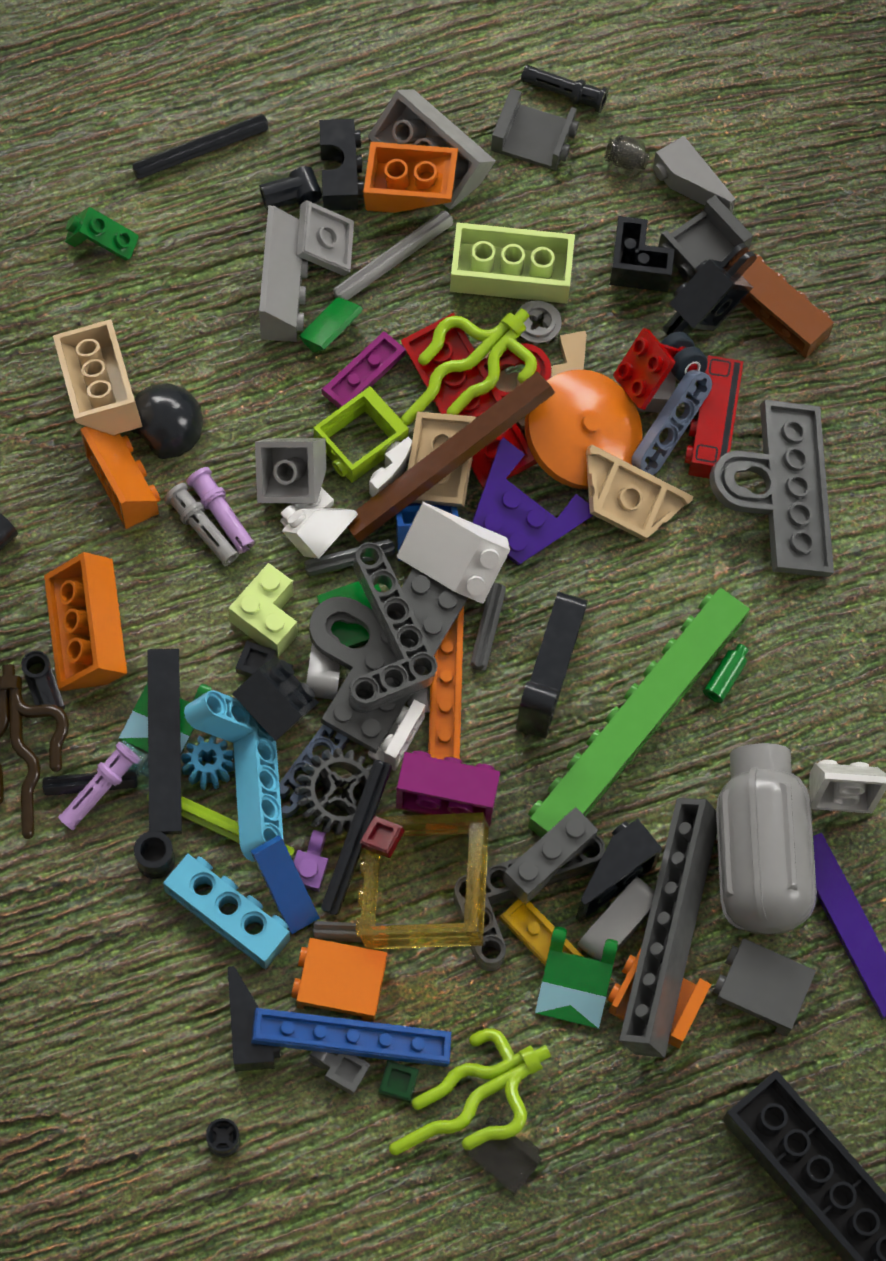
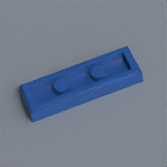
M279 835L250 851L283 920L289 926L288 930L291 934L320 919L288 849Z

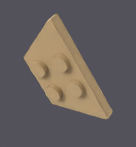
M594 445L587 447L590 514L639 539L644 540L648 538L662 524L670 520L674 514L693 500L694 496Z

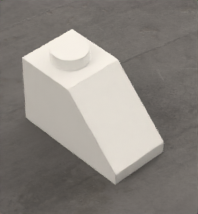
M343 508L300 509L289 517L288 524L282 532L304 557L319 559L358 514L355 510Z

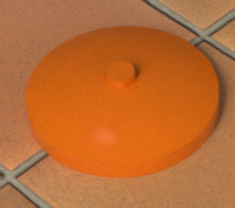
M569 370L547 380L555 393L525 416L527 444L538 465L556 481L569 487L588 490L586 458L588 446L594 445L632 465V456L642 441V423L634 402L624 389L609 377L590 370Z

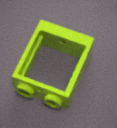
M371 386L313 427L314 438H325L326 455L333 461L332 465L335 471L341 477L346 476L351 483L383 461L386 450L396 441L402 442L409 436V428ZM366 412L389 438L352 464L329 438Z

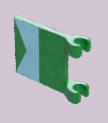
M148 682L118 738L120 741L147 753ZM201 684L194 700L211 691L212 688L206 684ZM180 698L182 755L195 728L191 727L187 722L184 714V709L190 702Z
M557 926L552 934L535 1013L599 1029L618 941L613 939L605 941L601 961L562 952L567 929Z

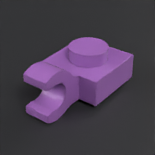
M313 830L307 852L297 850L294 864L305 888L319 892L329 859L321 857L326 841V833Z

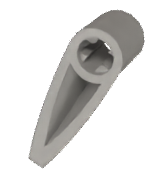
M312 643L306 684L314 691L315 698L333 700L338 691L340 666L337 662L318 651Z

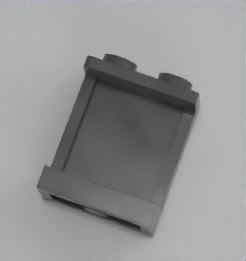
M714 195L706 201L704 211L672 233H669L667 230L662 232L658 247L675 249L673 264L678 268L681 277L686 281H690L695 275L694 270L703 261H708L709 259L723 261L741 243H744L750 249L753 235Z
M743 938L739 948L734 945L732 946L725 963L730 965L727 976L720 974L713 992L718 994L715 1004L721 1006L722 1003H726L777 1026L775 1032L787 1037L793 1028L816 970Z

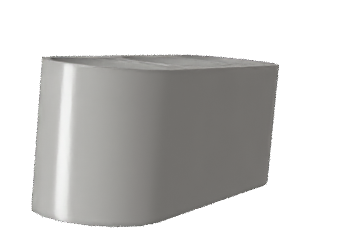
M636 877L584 934L577 946L592 959L601 961L604 944L607 939L618 941V951L649 916L655 891L639 877Z

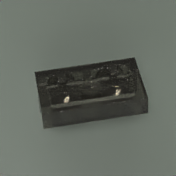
M490 1115L481 1129L489 1126H504L509 1123L501 1117L496 1120ZM516 1136L506 1140H490L472 1150H463L467 1156L514 1196L536 1171L542 1161V1158L538 1156L540 1150L527 1139L522 1142Z

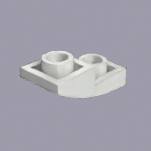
M409 436L402 442H394L386 450L385 468L381 467L376 470L369 480V494L372 497L404 473L409 463L412 440Z

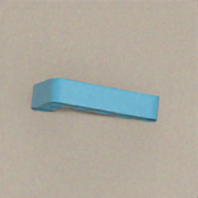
M211 690L186 705L184 709L185 718L191 727L233 743L240 848L248 860L255 862L250 852L251 850L278 835L283 839L276 741L237 699Z

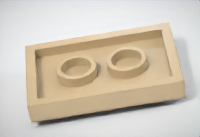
M417 412L407 471L477 417ZM472 457L412 503L422 504V502L431 505L464 508Z

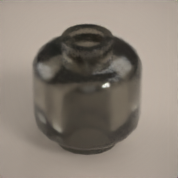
M618 135L615 140L610 139L608 142L604 161H607L608 168L611 171L633 177L640 169L645 170L649 161V153H646L643 141L626 135Z

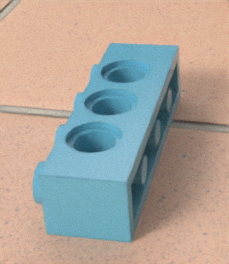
M187 854L163 882L165 892L266 970L290 941V931L287 930L288 924L275 914L272 917L262 910L263 905L253 896L248 895L244 897L237 891L238 886L231 879L224 875L220 878L212 872L213 867L200 856L195 859L190 854ZM201 884H208L212 887L211 892L207 895H199L195 892V889ZM227 903L235 904L238 907L236 912L231 915L223 914L220 909ZM250 923H259L263 926L262 931L255 935L247 933L245 929Z

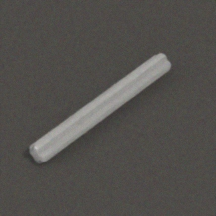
M446 210L441 211L336 286L333 290L334 296L345 300L352 298L452 226V216Z

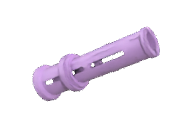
M203 467L198 469L186 480L187 485L194 488L204 508L210 509L237 549V552L239 554L245 553L250 550L247 545L250 547L254 546V540L247 533L225 500L226 492L222 487H218L211 476L212 471L210 468Z
M118 742L116 744L117 749L104 763L100 762L97 765L98 773L62 814L58 816L60 821L71 830L76 828L79 822L112 785L116 786L122 782L121 777L134 763L138 764L141 761L123 743Z

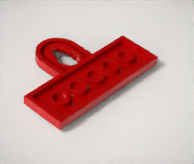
M454 313L401 340L402 346L406 349V353L426 389L429 385L430 376L436 367L447 361L465 359L474 351L465 332L459 328H452L446 333L443 347L427 365H421L418 362L419 355L432 342L434 330L439 322L447 317L455 316ZM520 343L536 357V372L538 371L546 381L552 378L551 363L545 352L535 345ZM508 349L502 354L499 361L500 372L510 366L525 365L524 361ZM488 357L481 360L479 364L470 370L452 372L444 376L440 391L433 400L440 414H447V409L468 387L483 382L488 376ZM495 386L487 394L475 397L459 415L478 417L510 392H503ZM516 423L472 457L471 469L482 489H484L498 444L503 437L525 454L507 479L537 464L526 439Z

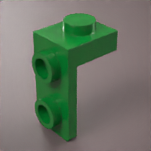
M91 207L86 208L78 215H72L66 225L68 234L65 242L69 245L76 247L88 239L125 261L131 258L139 238L138 234Z

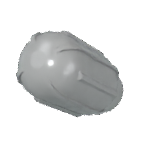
M770 743L744 745L730 752L731 780L724 785L717 798L716 820L722 910L728 922L738 930L764 935L786 933L804 923L811 916L816 905L817 891L811 801L808 789L802 780L792 773L791 752L789 748Z

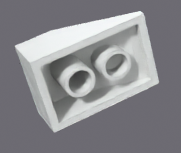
M422 502L401 545L397 558L452 591L483 604L510 552V547L506 537Z
M822 760L814 763L810 771L809 797L811 809L873 813L886 791V773L879 767H869V764L864 762L840 765L833 760Z

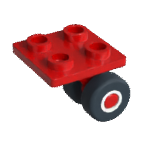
M643 328L618 365L613 377L639 409L645 410L670 371L678 381H681L690 370H698L705 373L708 360L703 352L695 347L692 339L684 332L671 333L660 343L649 329Z

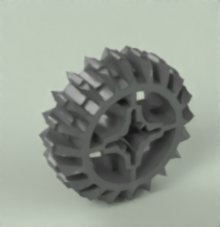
M336 748L333 755L326 749L322 752L321 757L318 755L311 757L312 765L304 764L302 770L305 774L297 776L296 780L304 785L295 789V794L304 795V798L297 802V806L302 807L306 805L308 810L302 816L307 818L313 815L315 818L311 826L315 828L322 822V832L328 833L332 825L335 835L342 834L344 828L348 833L357 809L353 789L359 783L362 796L372 765L366 768L362 766L365 762V757L360 756L356 761L353 760L354 751L349 750L343 757L341 748ZM329 767L345 769L352 776L342 778L335 771L331 772ZM318 775L322 778L320 782L324 788L323 796L319 800H317L315 793V783ZM348 784V787L343 790L340 796L328 799L338 786L342 787ZM335 805L341 812L345 810L348 816L333 815L327 812L324 807Z

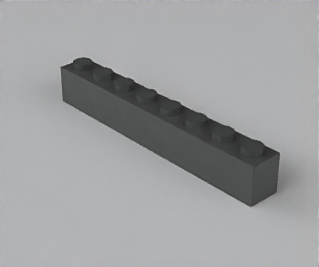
M677 798L619 1039L635 1055L665 1058L717 833L716 810L706 799Z

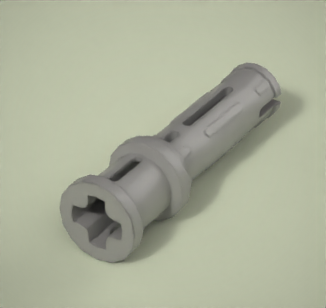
M185 483L174 486L165 495L164 502L167 505L173 506L180 515V521L183 524L191 525L204 543L219 558L223 566H228L234 562L239 553L204 514V505L201 502L195 501L187 491L188 487Z

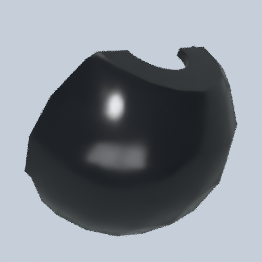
M169 383L155 384L140 391L134 398L143 427L131 431L139 434L158 458L179 457L191 450L201 438L200 435L204 422L201 406L185 388Z

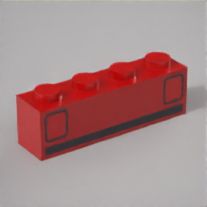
M708 355V365L705 373L711 377L712 389L699 408L697 419H692L690 422L688 436L694 437L692 446L687 445L684 463L690 464L688 475L710 479L713 465L724 454L730 452L744 361Z

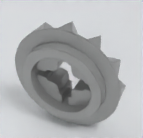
M536 300L525 303L517 310L518 312L522 308L530 315L524 322L526 330L520 335L524 342H533L535 346L544 342L548 344L554 337L558 336L562 320L560 313L553 305ZM544 316L542 325L544 328L538 326L532 330V320L537 322Z

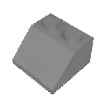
M267 438L255 441L257 503H317L326 472L325 438Z

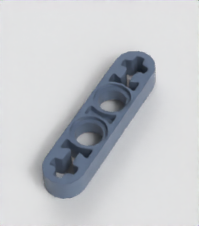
M690 370L684 375L632 456L633 466L651 475L656 474L660 470L712 389V380L708 374L698 370ZM683 402L685 410L680 417H676V408ZM667 428L668 437L664 442L660 443L659 435L663 429ZM656 446L658 447V450H655L652 447ZM646 458L650 460L648 464L645 462Z
M324 724L321 726L279 782L281 799H285L290 793V787L287 784L294 790L290 797L291 806L284 805L281 808L282 818L292 817L300 808L297 806V802L303 799L304 795L295 794V789L304 785L298 784L294 780V775L302 770L304 764L312 765L311 757H313L312 752L314 748L324 745L330 749L333 755L336 748L343 750L350 739L338 733L334 738L335 743L338 744L336 746L330 740L334 730ZM318 775V777H317V780H316V783H315V787H316V785L319 783V781L322 779V778L320 777V775Z

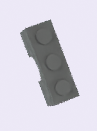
M575 807L505 871L503 883L526 905L549 884L550 879L559 868L569 860L573 862L595 842L598 829Z

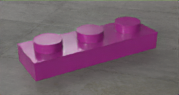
M383 331L322 388V395L337 408L342 407L381 379L406 355V349Z

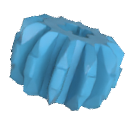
M199 735L197 738L198 745L188 743L186 747L189 753L181 755V761L185 763L182 767V773L190 775L188 780L191 785L200 781V788L205 790L207 784L212 782L213 787L217 789L219 788L218 779L228 782L230 780L228 772L235 770V763L231 761L234 758L233 750H227L228 744L225 740L216 744V736L212 735L209 738V742H204V738ZM212 759L214 760L213 765H211L210 763H206L203 766L202 761L205 760L207 762H210Z

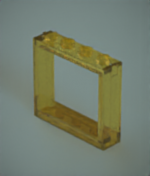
M484 813L380 817L403 826L405 832L402 837L469 834L464 923L375 926L380 854L366 849V858L361 859L360 865L364 885L358 891V903L362 910L361 918L356 919L357 937H361L367 949L483 946L489 826Z

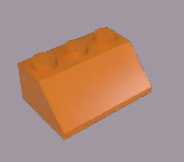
M87 426L81 428L86 457L125 529L158 515L157 502L161 501L159 493L153 484L148 486L144 478L147 476L146 470L140 460L135 461L131 455L134 450L127 435L121 436L120 433L111 435Z

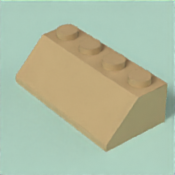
M112 320L53 335L76 423L111 435L143 427Z

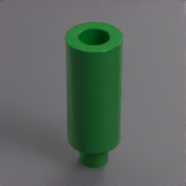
M738 644L735 650L727 651L703 690L706 697L717 703L724 701L747 664L745 656L749 649L746 646Z

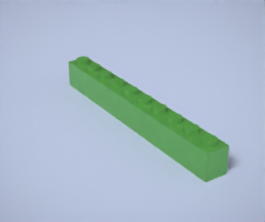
M721 587L714 595L708 593L698 607L701 611L695 618L692 615L687 618L680 628V631L683 633L677 640L671 638L661 652L664 656L658 663L653 660L644 671L643 676L646 678L640 685L634 683L624 696V699L627 701L621 708L615 706L605 719V722L608 723L601 732L598 729L593 732L586 742V745L589 746L582 755L580 753L575 754L567 765L569 771L563 779L558 776L547 791L550 794L544 802L538 800L528 813L530 816L528 828L542 838L575 807L585 817L590 813L744 624L750 611L749 607Z

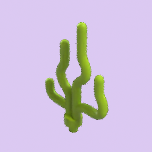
M521 308L515 315L508 313L496 327L489 330L477 327L462 316H450L439 322L434 330L432 342L418 357V362L421 365H427L443 347L446 333L452 328H459L470 337L482 341V343L467 358L447 361L435 368L430 376L426 391L400 418L406 426L411 425L416 419L417 412H423L435 399L440 391L444 376L452 372H463L472 369L488 353V376L483 382L468 387L447 409V414L459 415L475 397L487 394L495 387L500 376V357L507 349L525 362L524 369L517 376L518 381L523 383L530 378L537 369L536 357L516 341L526 330L524 322L530 317L528 312Z
M486 1028L472 1034L469 1038V1043L472 1046L477 1047L491 1041L495 1044L503 1061L493 1066L465 1063L455 1067L439 1085L415 1097L412 1100V1107L415 1110H421L452 1092L462 1078L474 1076L480 1079L492 1080L471 1092L465 1102L463 1111L457 1118L431 1122L391 1143L389 1152L396 1156L435 1135L453 1134L463 1130L473 1120L480 1102L504 1088L507 1101L514 1114L512 1121L504 1126H489L478 1130L463 1139L462 1147L465 1150H472L490 1140H506L514 1137L523 1129L527 1120L526 1107L518 1092L519 1084L528 1075L543 1069L540 1062L552 1057L547 1046L544 1045L533 1050L530 1045L514 1054L506 1037L499 1030Z

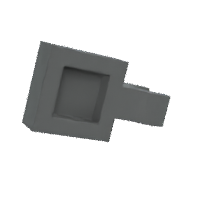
M312 1051L308 1060L311 1064L328 1070L324 1079L352 1096L371 1065L357 1056L344 1054L336 1056L333 1053Z

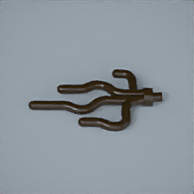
M6 664L2 666V676H0V738L6 732L10 722L12 748L26 762L28 767V773L21 786L20 795L21 832L25 839H31L35 833L33 794L40 779L41 767L38 757L24 743L22 716L25 718L52 717L55 719L56 729L49 746V766L53 772H59L62 769V745L68 735L69 720L64 710L57 705L31 706L26 704L22 698V677L15 675V665ZM0 764V804H1V803L3 802V800H4V785H3L2 765Z

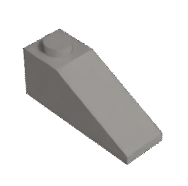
M685 136L656 152L653 171L660 181H664L670 189L704 206L708 199L716 195L730 212H733L735 197Z

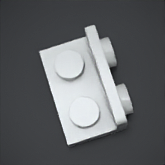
M414 700L410 708L404 706L377 753L375 754L369 750L368 757L391 764L392 770L395 771L404 756V752L407 751L425 718L426 705Z

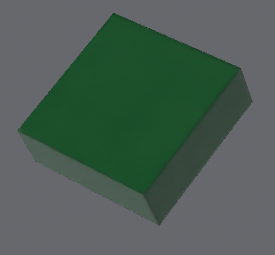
M387 1060L378 1095L410 1103L419 1069Z

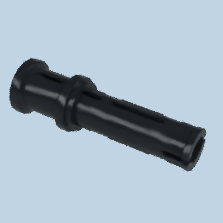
M529 64L525 65L521 75V82L523 83L526 82L547 91L569 97L573 104L578 105L581 103L593 107L599 113L604 108L609 88L603 87L600 89L588 85L586 80L583 79L575 82L532 67Z

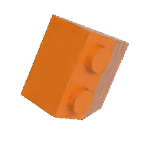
M371 142L363 190L366 211L397 213L452 202L458 148Z

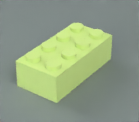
M457 222L450 292L567 304L575 234Z

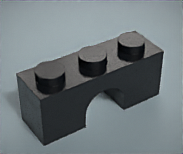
M354 119L319 120L321 160H333L341 164L339 168L334 170H322L323 208L330 211L358 210V198H364L363 180H357V173H362V155H356V148H361V131L355 130Z

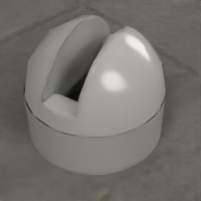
M428 687L411 694L407 702L409 708L412 702L416 700L426 705L425 713L430 712Z

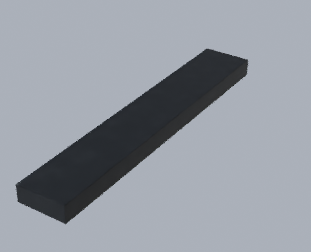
M147 649L149 831H158L165 835L182 834L179 649Z

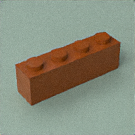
M754 253L757 256L756 261L742 275L754 288L740 303L804 358H807L830 336L834 322L827 312L814 306L803 292L794 289L787 283L786 278L781 273L774 272L765 264L760 255Z

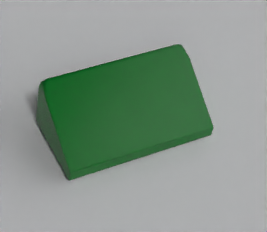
M336 298L299 337L312 352L325 350L359 316L363 308L343 298Z

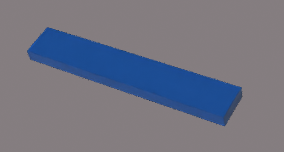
M255 1008L251 1043L447 1067L450 1064L451 1032Z

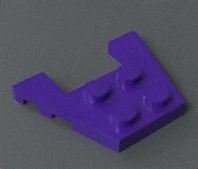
M503 437L498 444L472 523L506 537L510 547L507 558L519 566L594 515L590 514L589 503L575 494L556 518L509 482L507 477L525 454Z

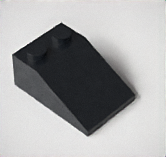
M638 818L630 824L625 821L613 830V837L609 841L581 898L576 915L579 923L624 891L636 877L642 878L656 867L662 848Z

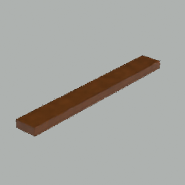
M537 371L355 510L358 515L347 526L349 531L358 542H361L555 393L553 388Z

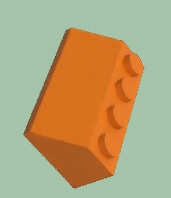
M83 552L44 575L56 680L59 691L108 685L127 674L113 559Z

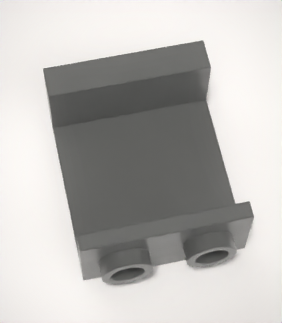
M511 88L492 134L491 151L557 171L560 161L565 162L568 157L570 145L567 143L569 137L575 138L578 130L579 121H575L577 109L571 107L567 119L521 105L522 92Z

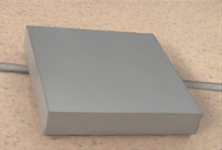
M304 201L300 205L296 256L346 276L351 272L354 221L310 201Z

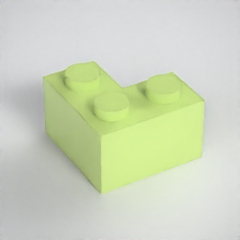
M268 563L228 608L230 622L258 644L276 650L277 658L281 656L298 636L297 621L281 610L293 596V581Z

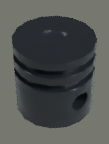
M148 831L136 840L134 856L140 873L150 879H161L173 870L175 855L169 837L162 832Z

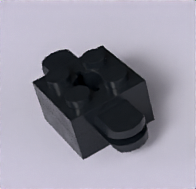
M741 243L723 261L709 259L700 263L694 270L695 275L688 283L679 286L674 292L675 298L669 304L677 312L664 325L663 331L667 335L674 332H684L688 335L693 329L714 331L754 288L742 275L756 261L757 256L752 251L748 252L749 248L744 243Z

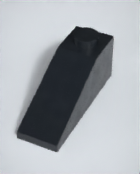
M229 966L228 982L235 1072L275 1069L274 1059L281 1058L280 1047L251 1043L254 1010L259 1008L236 968Z

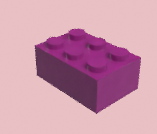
M423 751L404 752L396 788V808L490 827L498 792L500 771L487 764L479 763L475 766L463 764L460 759L445 757L444 760L433 758L429 753Z

